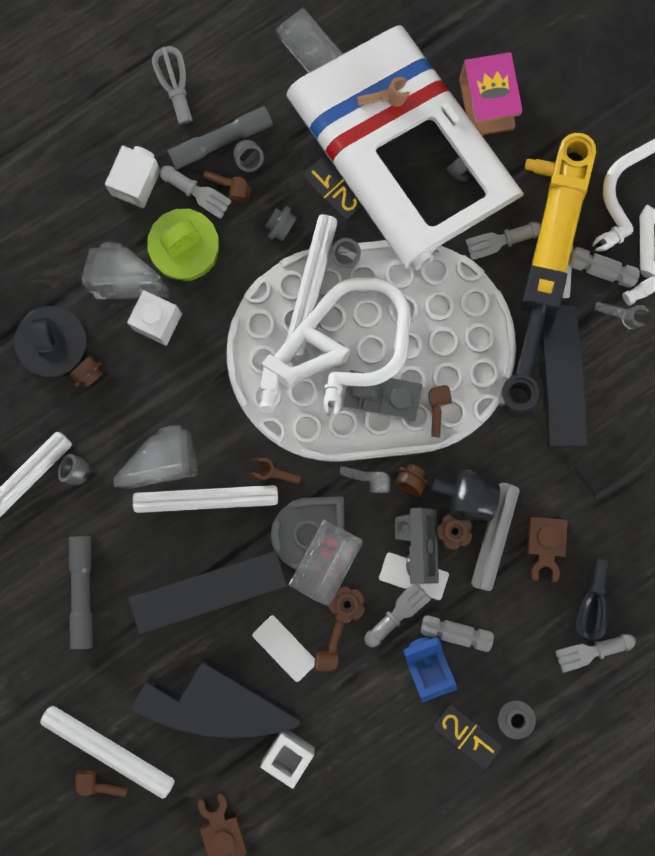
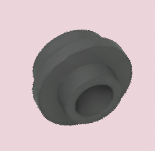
M285 206L283 211L275 209L265 226L271 230L268 235L270 239L284 240L297 216L290 213L291 208Z
M514 700L507 702L501 707L498 713V725L506 736L512 739H523L534 730L536 717L529 705L522 701ZM515 714H521L524 718L522 725L519 727L511 725V718Z

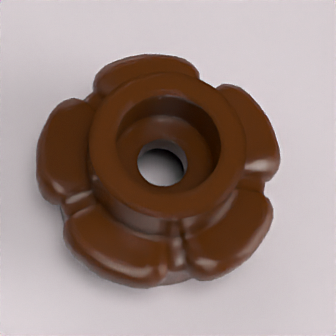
M91 355L87 357L69 374L76 382L74 386L77 387L82 383L86 388L89 387L103 374L98 369L102 362H97Z
M409 464L406 468L399 467L397 469L398 476L394 483L406 494L420 497L423 490L429 488L430 483L425 479L427 473L420 467Z
M447 514L443 517V522L438 524L436 530L437 537L443 541V545L446 548L457 550L459 546L465 547L471 542L473 535L471 533L472 524L470 520H458L453 518L451 514ZM453 528L458 529L457 535L452 534Z
M348 586L340 587L335 591L334 597H331L329 600V610L335 614L336 620L341 623H350L353 619L358 620L365 611L363 606L364 596L357 589L352 590ZM349 601L351 603L350 608H345L344 602Z

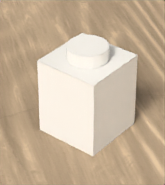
M122 145L105 182V186L110 194L144 208L160 173V168L154 158V154L142 147L135 146L134 149H130Z
M143 290L127 324L134 331L167 346L182 313L177 305Z
M289 730L280 732L265 754L261 768L293 789L312 760L315 747Z

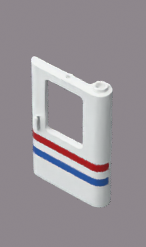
M401 25L381 33L306 74L294 82L287 91V98L405 268L414 267L415 270L424 267L434 258L431 253L435 248L524 195ZM396 77L407 79L404 88L398 90L400 93L410 92L403 105L395 107L387 101H379L358 106V96L386 90ZM426 120H432L436 123L485 192L484 198L434 227L428 226L376 152V149Z

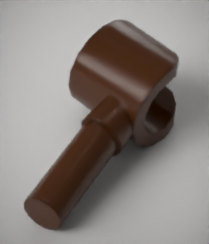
M208 170L204 172L203 178L225 188H230L228 196L230 200L239 203H247L249 201L251 188L243 178L233 177L230 179Z
M447 385L433 387L428 393L429 403L432 408L431 437L440 438L441 406L452 404L450 388Z
M253 458L250 460L258 462L262 468L260 474L247 472L248 477L251 479L266 480L271 477L294 484H299L301 476L275 468L268 458Z
M336 621L328 644V651H316L314 669L316 671L329 672L335 670L338 666L337 650L345 623Z
M81 770L75 776V789L80 795L87 796L105 793L126 798L128 788L96 783V771Z

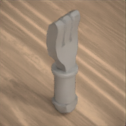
M164 166L160 169V176L163 181L185 192L188 197L192 194L196 197L197 203L220 219L223 217L224 212L228 208L227 206L230 205L232 200L210 187L197 186L196 180L189 179L176 171L172 166Z
M529 222L528 225L515 229H505L502 235L491 232L466 239V243L469 246L468 250L471 253V260L496 253L505 244L511 247L512 244L531 238H538L541 224Z
M412 584L396 600L393 612L390 613L388 611L386 616L371 631L368 630L364 637L367 646L376 647L380 645L381 641L396 626L399 627L401 625L400 621L402 619L412 617L431 600V597L425 593L419 584Z
M625 633L620 634L619 637L602 642L595 641V646L580 644L556 651V655L559 658L558 661L564 673L590 664L593 658L597 656L600 659H604L605 656L622 651L627 652L635 646L636 640L634 636Z

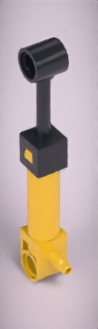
M573 133L562 140L555 162L541 159H526L525 170L549 176L551 181L533 262L527 277L520 307L521 310L531 312L518 370L516 375L511 376L505 381L499 395L501 409L511 417L520 418L528 415L539 398V387L531 375L545 316L555 317L561 305L568 275L566 272L596 155L594 141L583 133ZM577 153L583 160L573 161L567 154ZM513 389L524 390L528 395V402L524 404L513 402L509 392Z

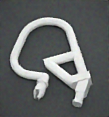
M655 139L622 156L608 170L603 184V198L606 208L617 226L612 227L611 231L596 237L592 247L599 242L602 246L597 247L595 251H606L615 244L622 243L625 237L632 234L633 226L616 197V183L620 174L626 168L655 153ZM648 204L639 216L640 273L648 279L639 283L631 291H626L622 294L624 301L629 306L634 304L636 300L644 299L655 292V208Z
M371 277L347 279L332 287L308 317L301 322L274 357L269 354L263 361L262 402H260L259 410L265 413L274 411V399L277 396L279 383L288 387L319 372L344 363L348 359L351 351L317 331L316 326L336 301L351 291H378L388 296L394 302L398 313L395 352L391 361L385 367L375 372L330 373L328 384L324 386L326 394L324 396L323 408L326 414L329 416V408H334L333 416L340 410L341 393L343 392L342 385L374 386L396 375L406 360L409 344L410 307L404 294L393 284ZM305 341L326 353L293 368L286 365Z

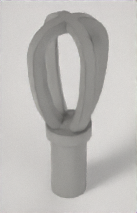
M161 47L152 57L154 71L173 102L179 125L190 123L193 120L186 100V70L182 54L175 47ZM168 53H172L177 57L180 72L178 86ZM161 55L164 56L173 88L167 83L159 67L158 59Z

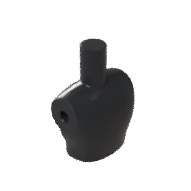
M465 469L458 471L453 483L433 477L429 484V491L449 497L450 514L455 519L490 522L496 514L500 499V486L475 471Z

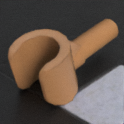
M396 77L392 80L388 89L358 96V106L379 101H387L395 107L403 105L410 92L400 93L398 90L404 88L407 79Z

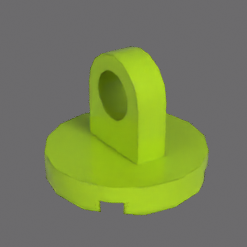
M174 209L163 214L152 225L148 235V253L154 266L164 276L182 281H192L204 276L215 265L219 252V237L213 223L202 213L192 209Z

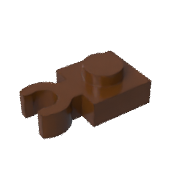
M528 517L526 554H537L536 561L531 565L529 571L531 580L538 581L539 570L546 566L551 573L550 581L558 582L560 570L554 561L555 556L566 557L568 520Z
M218 792L217 797L220 806L217 809L209 808L205 797H201L198 802L199 812L204 818L209 820L208 824L202 825L200 828L207 855H247L248 848L238 815L226 817L225 811L228 806V798L225 792Z

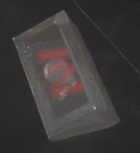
M323 519L289 586L311 599L329 606L363 541Z

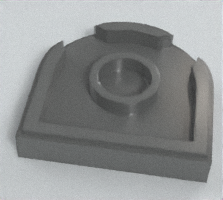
M344 497L301 498L292 501L281 509L273 521L271 541L278 557L286 565L299 571L341 569V571H346V564L343 558V534L345 535ZM328 528L336 530L338 563L308 564L317 546L320 544L325 531Z

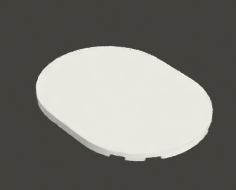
M383 240L358 243L361 248L359 262L353 267L344 268L338 266L333 261L331 255L333 246H331L317 304L332 287L344 280L356 277H371L385 280L396 286L408 301L410 307L408 353L402 368L392 378L422 384L416 420L414 422L344 408L346 385H342L341 406L336 415L333 416L334 408H329V416L323 408L324 396L326 394L324 386L328 384L330 373H350V370L363 373L375 372L385 367L394 355L398 317L397 308L388 296L374 290H355L346 293L336 301L316 326L317 331L351 351L348 359L344 363H340L288 387L279 383L277 396L274 399V411L271 413L262 412L259 410L260 402H262V363L269 354L274 357L286 342L310 249L284 258L250 286L232 319L228 334L227 366L229 378L240 406L255 427L278 446L299 456L318 461L341 462L420 454L448 447L470 435L491 416L499 405V395L505 381L512 376L516 355L513 320L500 290L498 291L494 283L484 273L485 271L465 255H460L440 245L431 253L434 258L424 267L415 270L414 267L405 268L388 242ZM340 246L338 253L354 260L356 253ZM307 342L304 354L302 356L294 355L286 365L293 368L326 353ZM447 385L450 388L452 404L441 406L440 438L431 437L432 408L429 403L428 393L433 387Z

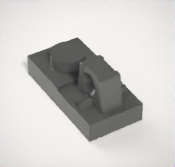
M350 370V373H363V372H358V371ZM390 378L374 386H347L343 407L415 422L422 384Z
M410 508L409 515L395 518V539L411 541L409 555L406 559V570L410 576V584L439 583L438 537L436 533L437 510Z

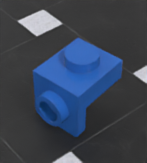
M428 637L417 639L409 645V648L403 650L422 703L457 690L438 637L433 639Z

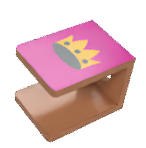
M511 52L464 60L459 81L467 116L482 136L513 131L515 128L514 116L521 115L522 105Z

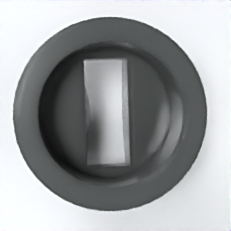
M242 140L234 148V161L241 170L252 172L262 165L264 154L257 143L251 140Z
M461 157L446 168L453 178L461 182L470 180L466 170L472 175Z
M342 238L332 247V259L340 267H353L361 258V248L353 239ZM340 246L356 253L354 260L339 254Z
M68 454L60 463L58 478L61 482L69 485H81L87 481L84 478L86 472L90 473L91 471L89 464L79 456Z

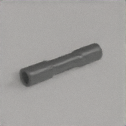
M262 106L236 118L233 122L201 137H194L167 151L176 170L204 158L208 153L227 144L273 126L266 107Z
M91 536L69 537V570L71 572L70 649L93 648L92 613L90 611Z

